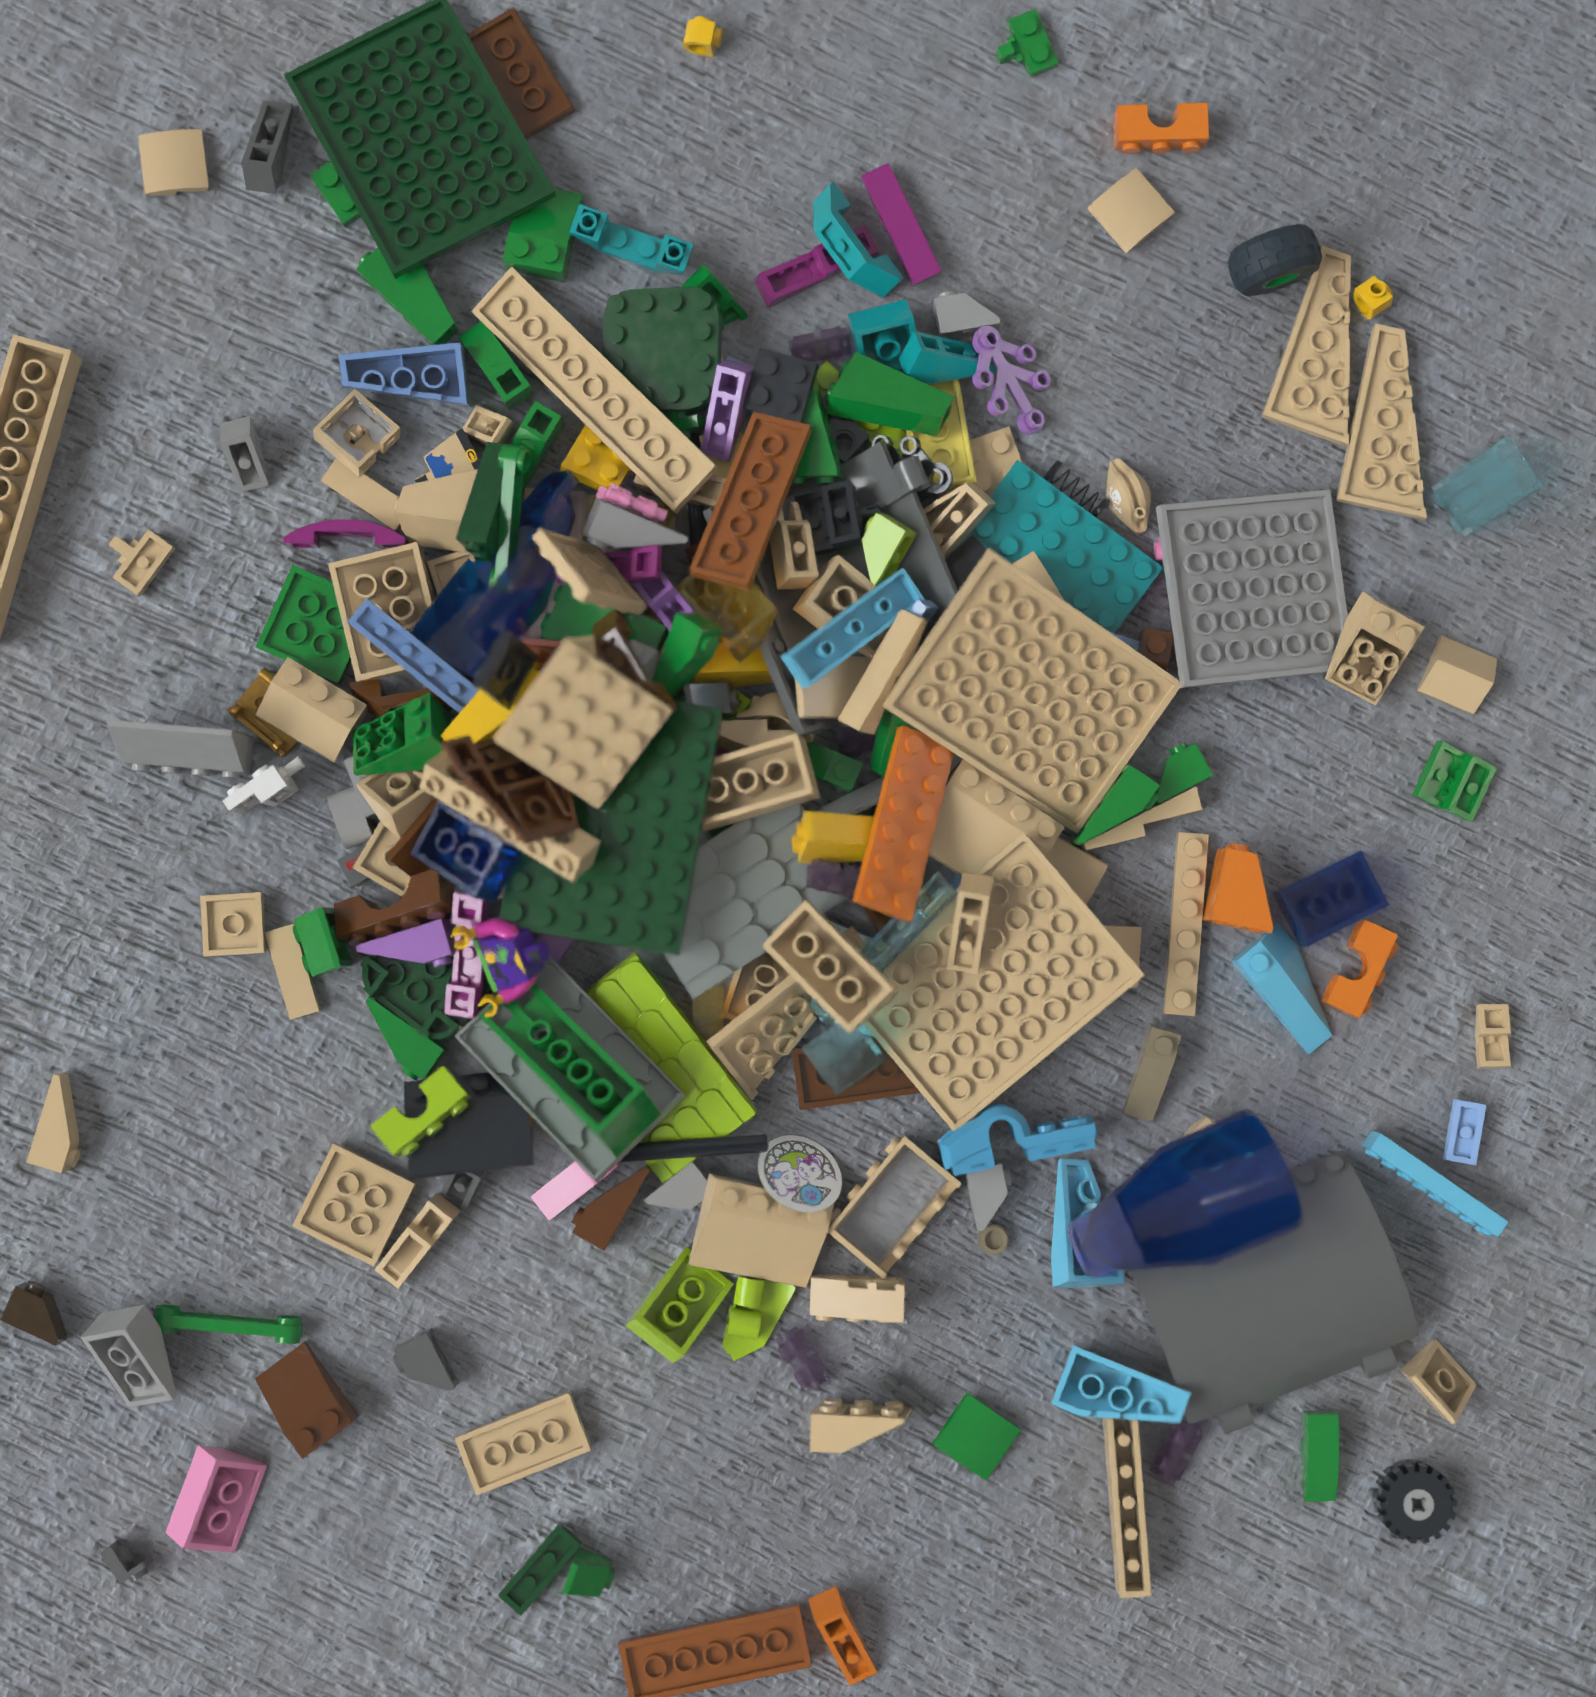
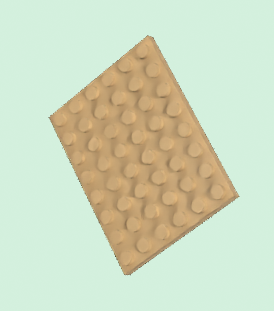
M987 549L904 670L882 706L1058 822L1078 833L1180 689V681L999 555Z
M1025 832L975 873L994 877L977 974L947 969L959 887L871 960L899 989V992L876 1015L866 1021L864 1025L952 1131L973 1118L1145 976L1142 970Z

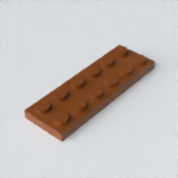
M752 413L689 569L692 577L746 591L750 590L812 433L810 425L762 413Z
M799 1603L619 1640L618 1642L629 1697H672L812 1667Z

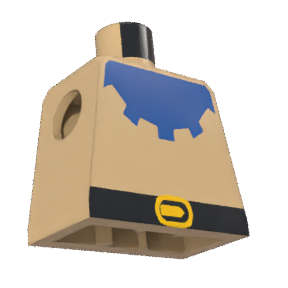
M463 428L424 456V461L430 471L414 480L416 483L475 469L478 470L481 461Z

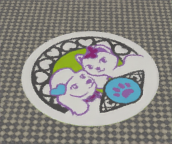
M781 1136L769 1142L767 1152L760 1153L758 1159L760 1180L767 1192L785 1207L799 1212H818L831 1206L838 1198L842 1188V1176L839 1166L833 1156L817 1142L802 1136Z

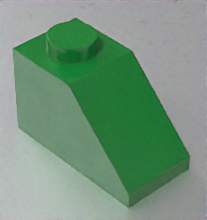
M1183 742L1169 750L1172 756L1164 759L1157 784L1160 785L1156 790L1159 797L1154 805L1213 776L1196 743L1188 747L1186 742Z
M579 1548L562 1593L576 1596L600 1597L603 1588L609 1590L615 1574V1571L610 1570L613 1560Z

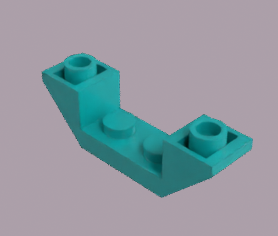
M831 182L813 201V232L848 280L882 298L886 297L904 277L887 254L874 259L871 257L842 217L851 207L850 203L837 185Z
M581 204L578 206L569 234L600 253L660 273L684 274L694 246L690 242L667 234L664 235L662 240L610 222L607 213Z

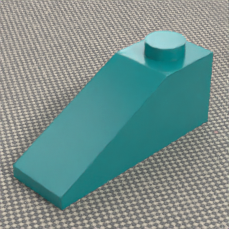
M913 331L899 358V362L904 374L925 383L936 384L972 377L977 370L979 354L971 343ZM992 360L989 367L991 373L996 372V367Z

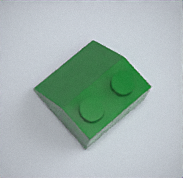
M321 907L294 918L296 926H293V933L297 943H302L305 955H302V962L307 973L311 972L312 977H319L353 966L346 942L336 937L334 908Z

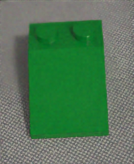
M554 189L556 197L512 219L503 263L507 271L512 266L519 274L566 283L575 239L574 236L569 234L578 206L582 204L583 194Z
M1130 764L1127 765L1113 782L1080 831L1075 835L1071 844L1075 846L1081 845L1139 812H1145L1147 809L1150 810L1159 797L1156 790L1160 785Z

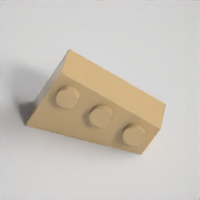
M965 483L923 509L944 559L963 542L996 504L975 483Z
M811 1274L810 1315H815L816 1320L833 1321L834 1317L846 1318L847 1321L851 1322L874 1320L881 1323H904L905 1285L903 1278L885 1276L882 1279L880 1276Z

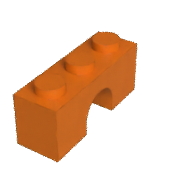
M1178 103L1173 113V124L1164 128L1157 127L1150 121L1148 117V104L1117 105L1114 113V150H1123L1125 154H1136L1141 150L1167 153L1171 149H1182L1183 152L1193 153L1204 149L1209 139L1208 103Z
M1366 919L1358 920L1346 944V948L1355 951L1360 956L1362 970L1353 979L1333 974L1320 1002L1354 1018H1360L1362 1014L1366 1015L1373 1002V998L1370 997L1374 987H1379L1384 979L1386 971L1382 969L1387 959L1391 960L1396 953L1398 943L1395 941L1398 935Z

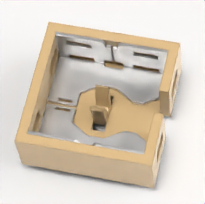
M354 389L313 428L314 440L360 478L376 462V454L379 451L384 454L400 438V427ZM353 440L356 443L353 445L350 441Z

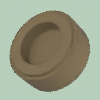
M988 1224L984 1230L979 1232L978 1243L986 1254L999 1255L1007 1249L1009 1236L1002 1226Z

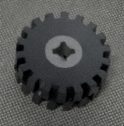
M1406 1459V1464L1400 1461L1395 1462L1396 1468L1392 1470L1387 1467L1383 1471L1386 1476L1383 1479L1378 1477L1376 1481L1379 1485L1378 1490L1373 1489V1496L1376 1498V1502H1373L1374 1509L1378 1512L1377 1516L1380 1521L1403 1541L1407 1539L1410 1543L1417 1544V1540H1420L1425 1544L1430 1543L1429 1537L1431 1536L1436 1540L1442 1537L1439 1531L1441 1529L1448 1531L1451 1527L1447 1523L1449 1518L1455 1520L1456 1513L1452 1511L1453 1507H1457V1500L1453 1497V1494L1456 1493L1454 1488L1448 1483L1449 1480L1433 1466H1429L1426 1462L1420 1460L1419 1463L1413 1459Z

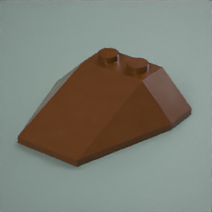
M469 734L445 740L441 743L455 772L524 845L575 831L578 828L571 791L493 741V739L474 743Z

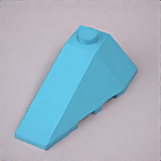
M1278 922L1273 925L1272 933L1262 934L1230 960L1308 1055L1332 1036L1298 946Z
M1058 1160L1051 1249L1053 1287L1087 1288L1125 1283L1123 1253L1119 1242H1115L1110 1225H1112L1110 1217L1105 1215L1099 1199L1101 1193L1089 1160Z
M1073 1345L1051 1404L1082 1417L1180 1423L1191 1393Z

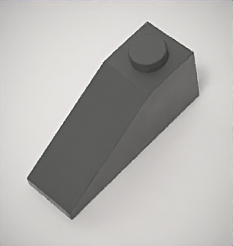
M263 100L241 162L246 190L276 194L284 169L293 104Z

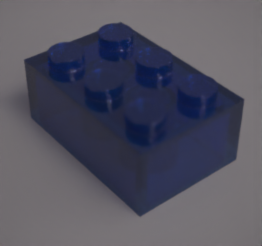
M438 800L410 854L471 897L496 903L523 851Z
M1361 850L1351 852L1272 892L1300 947H1308L1389 906Z

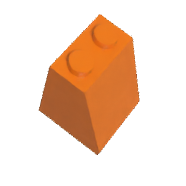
M1236 843L1226 844L1225 848L1217 849L1202 921L1259 934L1272 933L1273 924L1258 854L1249 852V846Z

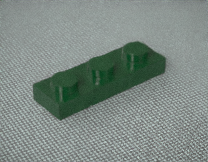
M559 1522L503 1587L498 1597L521 1616L580 1548L582 1541Z

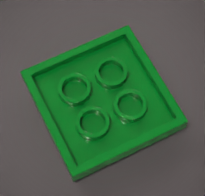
M292 565L256 648L282 660H286L289 657L313 673L341 685L351 663V657L333 582Z

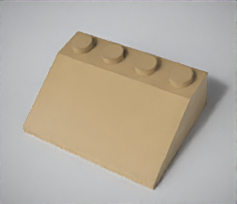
M418 542L328 563L356 682L409 674L407 670L347 623L366 598L445 662L451 664L424 550Z
M962 759L948 776L929 856L962 877L963 872L975 874L1024 832L1046 857L1065 826Z
M709 1173L688 1264L807 1287L828 1232L834 1203L818 1212H799L777 1202L767 1192L763 1184Z

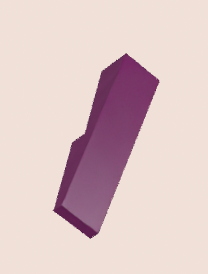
M889 163L861 175V179L881 224L891 239L911 287L941 273L942 271Z
M866 225L853 230L871 257L879 253ZM819 244L814 246L809 253L759 273L755 284L767 308H770L841 273L842 270L824 245Z

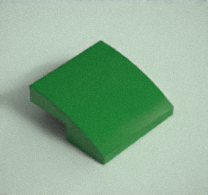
M1436 741L1412 796L1465 821L1473 822L1497 767L1475 755L1466 754L1444 741Z
M966 1392L932 1443L961 1465L987 1481L1021 1429L995 1412L989 1405Z

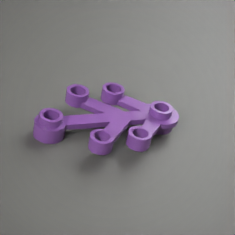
M988 325L980 327L975 332L972 341L975 351L979 354L977 370L972 377L974 386L978 389H985L993 383L994 379L992 397L987 404L988 411L993 416H999L1008 410V401L1004 397L1007 387L1021 412L1017 418L1019 430L1025 435H1032L1038 432L1044 425V415L1041 411L1032 408L1018 381L1031 385L1036 391H1041L1050 385L1051 379L1049 374L1043 370L1036 373L1030 372L1008 363L1003 354L1016 358L1020 364L1026 365L1036 357V351L1032 345L1024 344L1021 347L1002 340L999 332L994 327ZM1023 350L1027 353L1028 358L1024 356ZM991 360L996 367L995 378H993V374L989 370ZM980 375L985 378V383L981 380ZM1038 377L1042 380V384L1039 383ZM995 402L1000 405V410L996 407Z

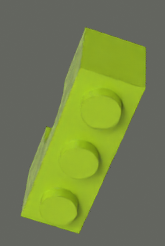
M442 1066L419 1085L428 1099V1106L423 1115L415 1119H409L399 1108L394 1106L370 1126L393 1156L398 1158L401 1155L404 1157L409 1156L419 1147L417 1142L425 1135L431 1137L444 1126L443 1120L451 1114L453 1117L458 1115L468 1106L466 1101L471 1096L445 1066Z

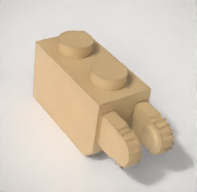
M790 502L787 507L789 521H784L781 509L769 539L777 590L806 589L819 576L810 523L807 520H802L799 504L797 502Z

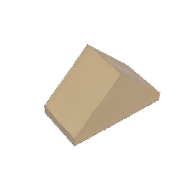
M477 405L463 426V430L468 436L485 446L487 442L508 445L517 430L512 420L508 417Z

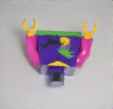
M501 918L475 924L472 929L459 925L452 932V937L458 935L465 937V939H459L455 942L454 947L456 949L466 948L470 939L473 938L472 942L493 992L500 993L497 996L485 995L480 1001L479 1006L489 1002L494 1007L485 1013V1017L493 1016L501 1003L505 1002V1004H508L526 994L537 981V973L544 968V962L548 961L550 957L549 947L545 943L536 944L530 929H518L516 925Z

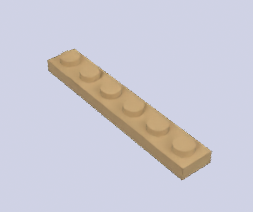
M1177 832L1163 1014L1195 1016L1208 834Z

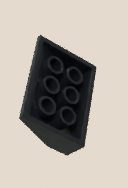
M489 1072L454 1076L471 1096L466 1101L468 1106L458 1115L453 1117L451 1114L443 1120L444 1126L431 1137L425 1135L417 1142L419 1147L408 1156L410 1180L534 1165L533 1117ZM425 1080L404 1082V1115L409 1119L420 1117L427 1109V1096L419 1087Z

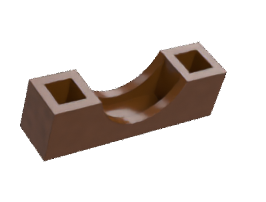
M438 867L411 876L408 888L402 898L394 905L385 909H379L377 904L360 895L335 903L336 937L356 947V945L391 935L393 932L402 929L417 927L419 923L428 920L444 918L446 914L452 912L454 877Z

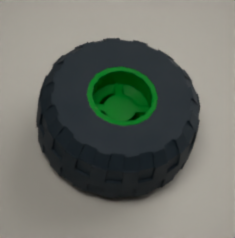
M1295 224L1273 229L1246 240L1230 252L1227 264L1235 289L1245 296H1257L1288 287L1311 276L1320 267L1322 253L1314 230L1305 224Z

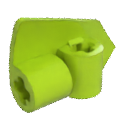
M738 1275L733 1306L728 1311L722 1347L734 1361L765 1346L796 1290L794 1285Z

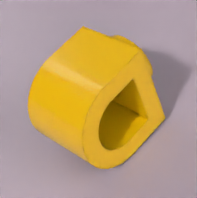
M696 16L695 19L687 22L683 48L696 55L713 57L715 47H720L723 30L716 28V22H712L709 18Z
M1374 275L1354 289L1353 297L1361 314L1367 319H1372L1392 305L1393 293L1385 282L1378 280Z

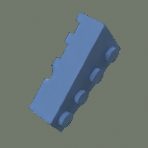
M460 342L339 355L342 386L347 389L471 407L465 348Z

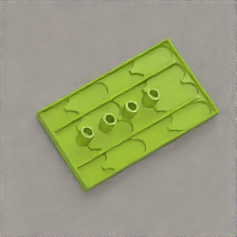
M637 951L584 991L686 1096L639 1143L726 1137L756 1114L755 1106ZM697 1157L645 1160V1162L660 1181L664 1183Z

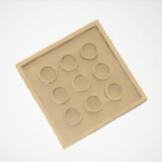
M566 637L494 735L493 741L599 809L670 715L672 708Z

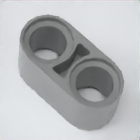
M352 786L328 795V804L344 847L349 849L368 842L374 832L371 819L364 817L354 787Z

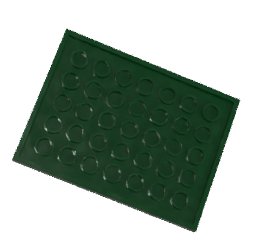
M430 0L284 74L289 87L395 279L556 197L553 186L448 0Z
M674 701L678 709L667 717L599 809L571 792L578 828L600 841L593 865L572 882L513 846L500 918L516 925L518 929L528 928L535 933L680 956L724 710L721 707Z

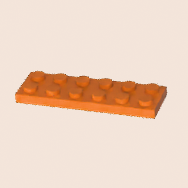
M904 725L897 727L853 902L909 922L913 920L954 753L926 734Z

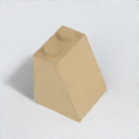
M475 469L403 486L400 497H397L394 502L393 511L409 544L418 542L423 547L470 553L465 551V547L456 540V536L478 470Z

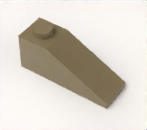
M1152 1026L1146 1027L1123 1114L1153 1122L1173 1068L1182 1035Z

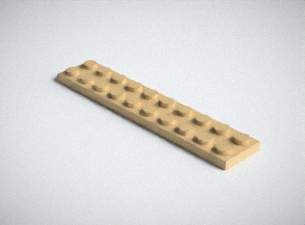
M512 266L471 311L675 513H678L718 470V467Z

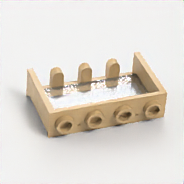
M905 1135L901 1140L895 1137L885 1149L888 1156L882 1163L876 1160L865 1173L869 1179L862 1187L858 1184L854 1186L846 1196V1199L850 1202L843 1210L838 1207L831 1215L828 1233L882 1279L885 1278L893 1264L903 1256L907 1247L916 1236L921 1234L935 1213L944 1206L954 1190L962 1184L960 1180L947 1170L945 1171L944 1167Z

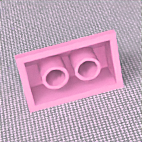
M198 1445L166 1534L184 1549L235 1553L267 1465L224 1448Z

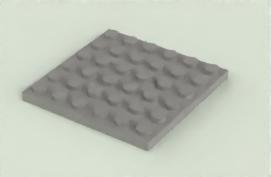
M1330 490L1163 504L1156 507L1180 688L1327 673L1348 616Z

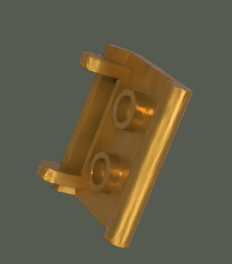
M264 667L233 707H229L226 711L268 744L275 753L285 757L298 741L256 716L266 691L275 677L274 673Z

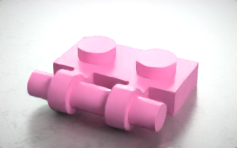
M612 483L609 489L600 485L596 497L656 523L658 521L663 522L667 515V510L657 507L656 502L640 495L638 498L633 497L632 492Z

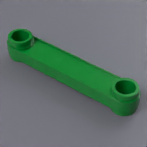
M513 444L503 445L499 453V467L503 469L496 565L492 568L489 577V588L502 594H516L520 586L521 575L520 571L516 570L523 480L524 473L528 471L531 460V453L528 448Z
M168 1304L156 1305L153 1312V1317L160 1326L162 1333H177L178 1329L259 1335L276 1337L275 1342L283 1344L300 1343V1337H302V1317L295 1315H279L277 1320L182 1312L180 1311V1306Z

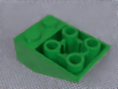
M429 692L393 711L385 713L369 723L362 724L353 730V773L356 776L424 770L425 764L444 750L441 743L445 740L441 737V734L451 724L450 713Z

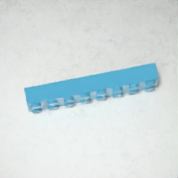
M905 569L897 570L783 654L781 658L802 689L809 687L891 626L901 609L911 611L918 600L925 599Z
M1371 1131L1361 1145L1366 1149L1364 1153L1373 1159L1382 1160L1380 1164L1389 1170H1396L1397 1176L1405 1181H1412L1413 1187L1424 1193L1428 1192L1427 1196L1440 1204L1444 1203L1443 1207L1451 1213L1460 1214L1459 1218L1465 1223L1472 1226L1476 1225L1475 1229L1481 1234L1488 1237L1492 1235L1499 1237L1508 1224L1506 1219L1383 1134Z

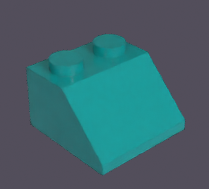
M907 300L848 314L855 351L904 373L899 358L913 331H916L914 317Z

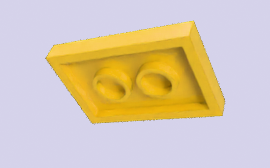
M585 424L561 464L559 473L599 490L600 485L609 489L611 483L621 487L631 469Z

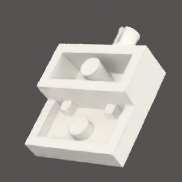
M298 756L284 767L281 766L279 768L274 765L269 767L265 765L252 774L254 779L247 784L239 783L227 792L229 796L222 800V802L229 811L245 814L259 803L276 807L300 790L291 776L305 767V765Z

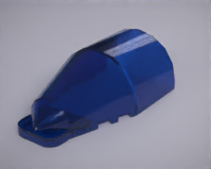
M570 470L555 472L545 477L521 504L518 552L492 586L489 588V577L492 568L496 565V559H492L491 563H486L478 560L472 562L468 558L409 632L456 671L475 678L477 670L484 664L494 640L499 637L503 629L522 640L548 607L558 576L555 572L557 568L553 563L540 554V547L534 541L533 536L539 529L568 537L571 536L576 521V514L570 493L577 485L578 478Z
M1244 1109L1159 1147L1146 1162L1138 1167L1131 1176L1113 1190L1090 1213L1072 1221L1068 1227L1067 1234L1084 1273L1089 1277L1099 1278L1114 1271L1212 1265L1302 1227L1304 1216L1295 1183L1276 1142L1256 1113L1249 1109Z

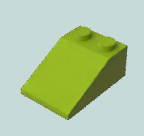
M688 1247L683 1249L625 1325L672 1363L685 1355L734 1285L717 1270L689 1265L691 1250Z

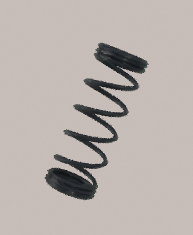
M1057 460L1046 473L1044 479L1048 481L1051 478L1050 484H1054L1067 473L1060 487L1061 492L1065 491L1077 480L1075 486L1073 487L1070 493L1069 498H1075L1084 489H1086L1079 502V505L1082 507L1085 504H1087L1093 497H1095L1088 512L1097 518V516L1109 503V500L1104 498L1100 502V504L1091 512L1097 498L1099 497V492H1096L1081 505L1086 493L1089 490L1090 484L1084 486L1078 493H1076L1072 497V494L1080 481V477L1075 478L1069 485L1062 489L1065 481L1067 480L1071 472V469L1066 470L1060 477L1053 481L1058 469L1063 464L1061 461Z

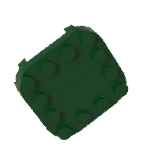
M670 287L622 291L619 294L610 296L607 301L603 318L602 355L661 412L692 411L698 413L706 411L705 408L710 405L716 368L721 363L722 321H725L724 310L713 296L701 288Z
M452 912L446 914L442 919H450L452 921ZM428 920L419 923V926L436 920ZM451 923V924H452V928H453V930H454V928L456 927V924ZM402 929V930L393 932V934H394V933L401 932V931H404V930H407V929ZM373 954L364 956L360 965L363 966L362 980L365 986L363 989L370 997L375 998L416 1029L419 1034L435 1040L449 1041L472 1020V1018L444 1014L446 985L452 982L454 957H451L452 963L434 968L433 963H418ZM486 973L480 1001L485 995L493 992Z

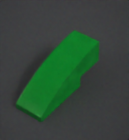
M1334 1410L1302 1411L1304 1439H1301L1304 1501H1336L1339 1472V1414Z

